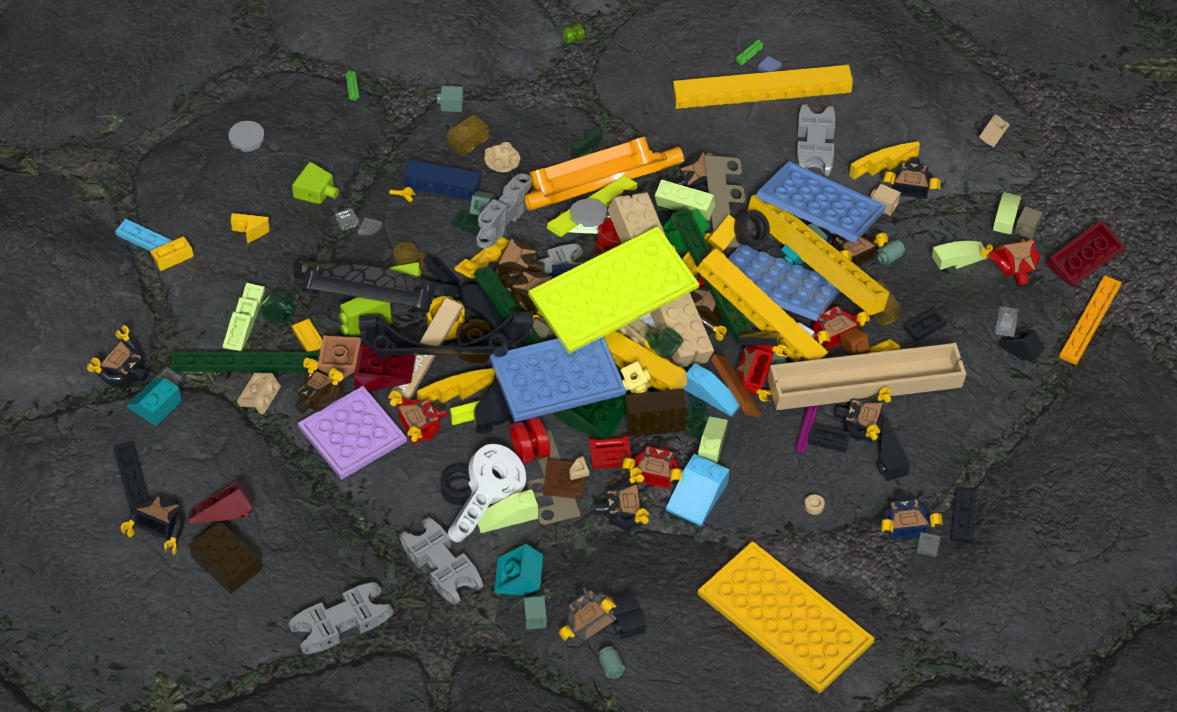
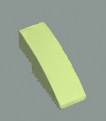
M1003 192L993 231L1012 234L1021 196Z
M977 241L947 243L933 247L932 258L940 270L951 266L958 269L987 259L980 255L981 247L984 246L981 242Z

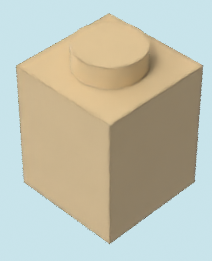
M995 114L979 138L986 144L995 147L1010 124Z
M880 184L877 190L874 189L870 198L887 205L884 213L891 216L899 204L901 192Z

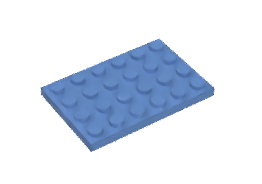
M788 161L757 193V197L764 202L771 203L781 210L788 211L798 218H803L816 226L825 228L829 232L838 234L846 240L855 243L885 212L887 206L791 161Z
M740 245L728 258L781 308L815 321L820 318L840 292L839 289L818 272L804 269L800 265L790 264L782 258H775L766 252H759L747 245Z
M604 336L568 354L559 339H554L509 350L504 357L490 355L492 367L514 422L626 394V389Z

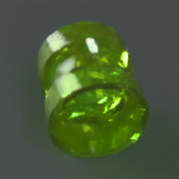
M580 23L575 24L573 27H563V37L567 45L576 40H585L584 30Z

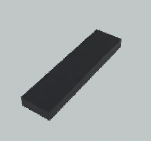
M133 442L113 447L131 513L138 503L149 501Z

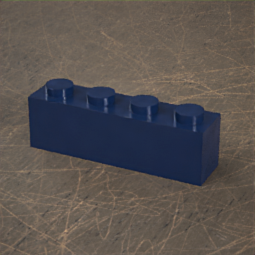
M409 160L404 174L405 188L410 187L412 190L452 196L464 200H472V195L479 191L481 186L479 172L416 160Z

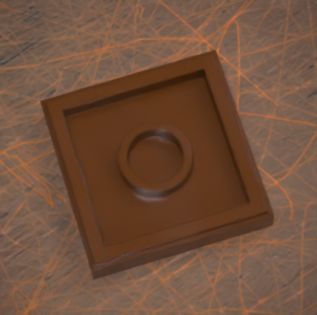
M548 459L543 495L583 499L585 477L570 480V468L574 462Z

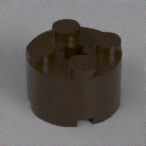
M481 319L468 320V323L464 325L462 323L457 328L456 345L481 338L492 332L493 328L489 326V323ZM492 354L459 355V359L469 363L485 364Z

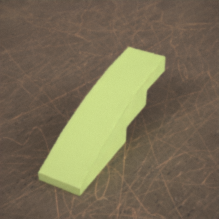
M246 283L243 296L239 298L236 311L232 314L223 343L224 349L242 352L261 306L266 290L264 286Z

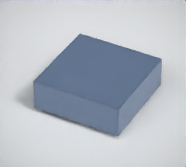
M767 56L758 65L757 70L762 73L776 72L782 68V63Z

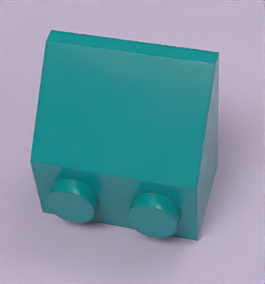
M165 378L155 379L142 389L126 406L154 426H157L182 401L180 389Z
M525 544L498 557L494 592L497 594L528 595L540 589L543 554Z

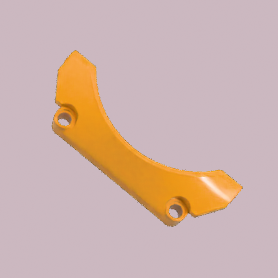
M646 137L637 138L628 143L548 168L529 172L532 177L534 191L525 195V205L527 210L532 211L606 187L623 175L632 179L683 163L684 156L680 147L662 153H652V150H649Z

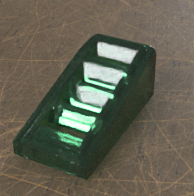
M461 210L451 223L452 226L476 237L481 230V227L478 225L479 215Z

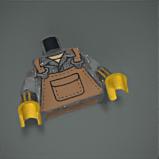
M579 588L575 592L577 599L569 605L570 613L567 626L561 628L559 634L564 641L569 636L573 638L575 636L574 633L584 640L588 639L616 620L615 615L611 611L613 607H616L614 599L603 593L597 594L593 590L587 592L586 588Z

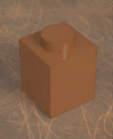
M853 328L840 334L843 352L849 356L870 352L868 337L864 332Z

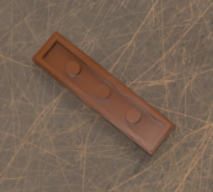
M714 354L711 357V361L745 415L758 418L762 412L748 390L742 386L741 379L727 357Z

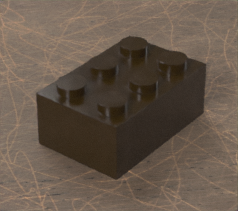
M683 389L625 395L624 419L628 437L686 430L687 405Z
M221 521L189 544L191 557L230 594L262 570L260 557Z

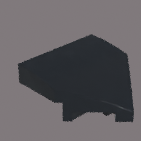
M742 332L738 337L739 345L777 346L780 333Z

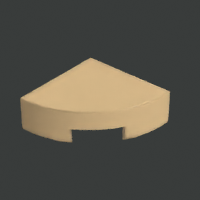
M583 456L576 459L571 466L570 480L589 476V469Z

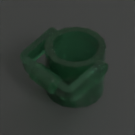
M280 291L271 292L270 296L259 307L262 309V316L274 324L282 323L285 325L295 313V310L291 307L293 304L292 299Z
M664 326L659 333L650 330L645 334L650 348L669 360L684 342L683 337L668 326Z

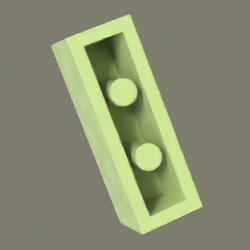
M661 180L655 194L658 206L675 211L699 209L703 217L708 221L716 205L714 195L665 180Z

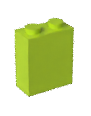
M358 297L340 305L341 313H339V317L342 322L340 328L344 336L360 338V315L382 316L388 325L392 324L391 308L388 302Z

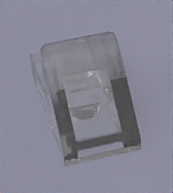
M999 307L995 326V333L997 335L1014 337L1019 309Z

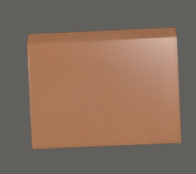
M323 336L318 369L329 375V371L335 368L343 374V379L355 372L361 339L357 337Z

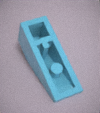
M695 363L686 373L688 384L684 387V390L731 417L739 409L740 405L730 389L712 372Z

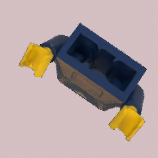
M905 493L895 495L896 501L890 503L889 509L885 510L880 521L881 532L889 530L890 540L927 536L929 524H931V527H935V524L943 525L940 513L932 514L924 506L920 505L917 499L907 500Z

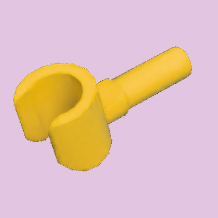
M406 187L403 191H389L390 194L403 196L408 202L413 201L411 195H416L410 187Z

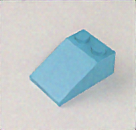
M694 454L683 471L682 482H678L666 507V511L702 526L728 484L729 469Z

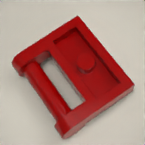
M622 435L621 438L600 440L589 438L593 469L622 467L624 459L631 458L628 435Z

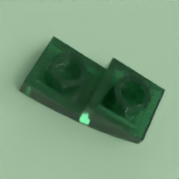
M601 127L584 133V140L571 144V157L573 159L586 156L602 142Z
M690 401L685 436L702 438L707 423L709 403Z

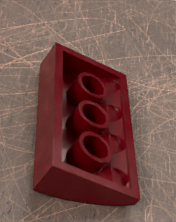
M1101 220L1052 255L1045 264L1060 279L1074 287L1122 252L1126 247Z

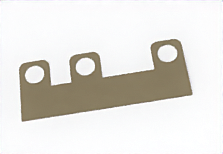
M704 155L709 194L714 195L716 204L711 215L713 233L725 218L730 215L729 202L743 203L745 201V193L742 186L726 184L725 174L740 175L742 173L741 161L738 158ZM729 161H735L738 164L736 171H731L727 167ZM732 189L740 190L742 194L740 199H735L731 196ZM735 236L727 247L738 248L742 244L737 242Z
M551 430L546 431L550 445V456L538 459L544 478L529 481L527 483L528 490H532V485L535 483H542L544 485L548 459L561 460ZM533 492L535 497L544 496L543 492ZM551 496L554 505L538 508V519L543 525L581 516L575 498ZM544 510H551L554 513V517L551 520H544L541 517V513Z

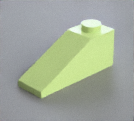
M709 416L702 435L698 456L718 464L728 420Z
M528 490L512 494L487 508L477 523L480 533L538 519V505L533 491Z

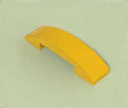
M501 237L496 244L490 248H484L471 260L464 259L455 267V270L469 278H475L473 274L477 269L487 267L490 261L497 263L501 259L509 240Z

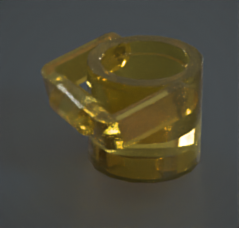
M402 242L394 247V266L419 263L421 271L425 266L423 259L426 257V254L417 252L415 245Z

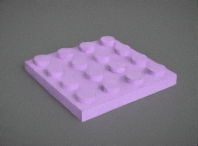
M364 386L298 423V428L341 480L407 442V437Z

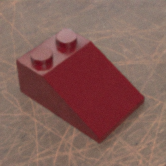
M360 345L354 372L355 389L364 386L367 391H378L412 383L417 355L391 356L383 360L378 358L375 351H371L366 345Z
M239 479L190 509L188 521L190 524L232 520L240 516L244 518L252 512L253 497L242 480Z

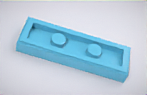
M125 219L115 231L117 236L149 251L172 241L128 219Z

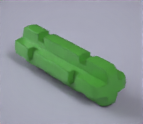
M755 40L736 57V63L739 65L745 64L757 51L763 48V42Z
M349 70L346 73L349 99L357 101L360 95L356 72Z

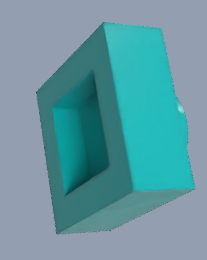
M785 245L781 249L785 255L783 259L786 262L795 265L803 263L799 255L789 246Z

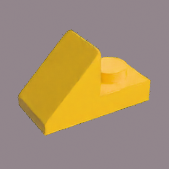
M235 213L231 215L232 231L246 232L247 243L256 240L270 231L269 217Z

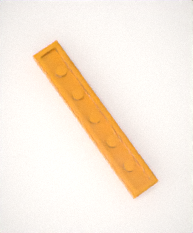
M1104 275L1062 349L1059 358L1075 365L1078 364L1120 289L1122 282Z

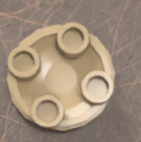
M503 142L501 145L487 148L484 160L486 165L492 170L509 172L520 164V155L512 148L510 143Z

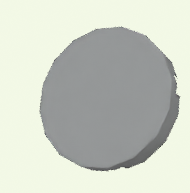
M254 121L236 123L230 128L228 133L231 146L234 149H241L243 152L258 149L265 140L264 129Z
M582 199L571 206L570 217L576 224H583L584 227H595L601 225L604 219L607 218V207L598 200Z

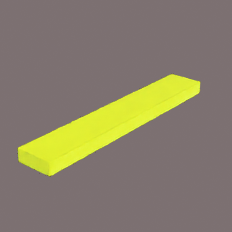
M623 175L587 199L598 200L608 207L614 197L623 196L624 190L637 189V183ZM569 209L547 223V229L561 237L579 226L580 223L576 224L571 220Z

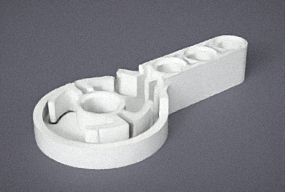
M489 444L480 448L472 456L469 462V476L471 480L468 482L472 493L448 530V535L452 541L461 542L471 534L489 504H496L512 494L520 493L526 483L525 468L520 458L509 448L498 444ZM492 469L500 473L501 479L493 475Z

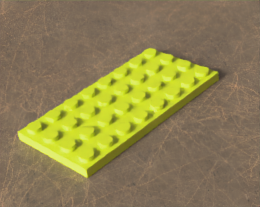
M657 226L529 290L528 295L568 354L692 292L699 288V283Z

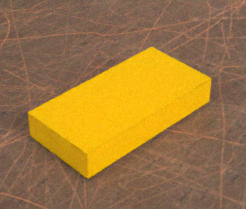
M730 215L725 218L708 240L721 253L735 237L734 224L736 220Z
M309 318L292 325L293 332L306 352L321 351L322 338Z

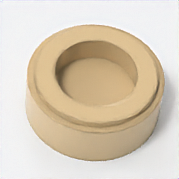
M809 495L805 499V510L813 515L820 514L824 510L825 501L819 495Z

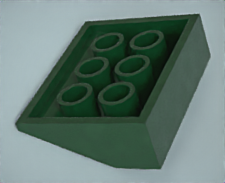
M616 365L621 379H625L621 372V368ZM626 390L625 395H630L631 391ZM625 395L554 412L553 415L567 426L597 439H610L624 417Z

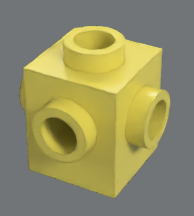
M639 361L621 369L625 378L622 380L626 390H630L633 394L644 393L651 386L649 382L652 379L647 368L643 369Z

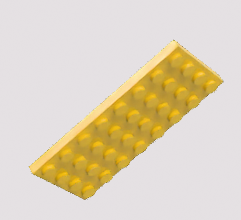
M753 541L698 590V595L819 694L864 653L875 640L873 636Z

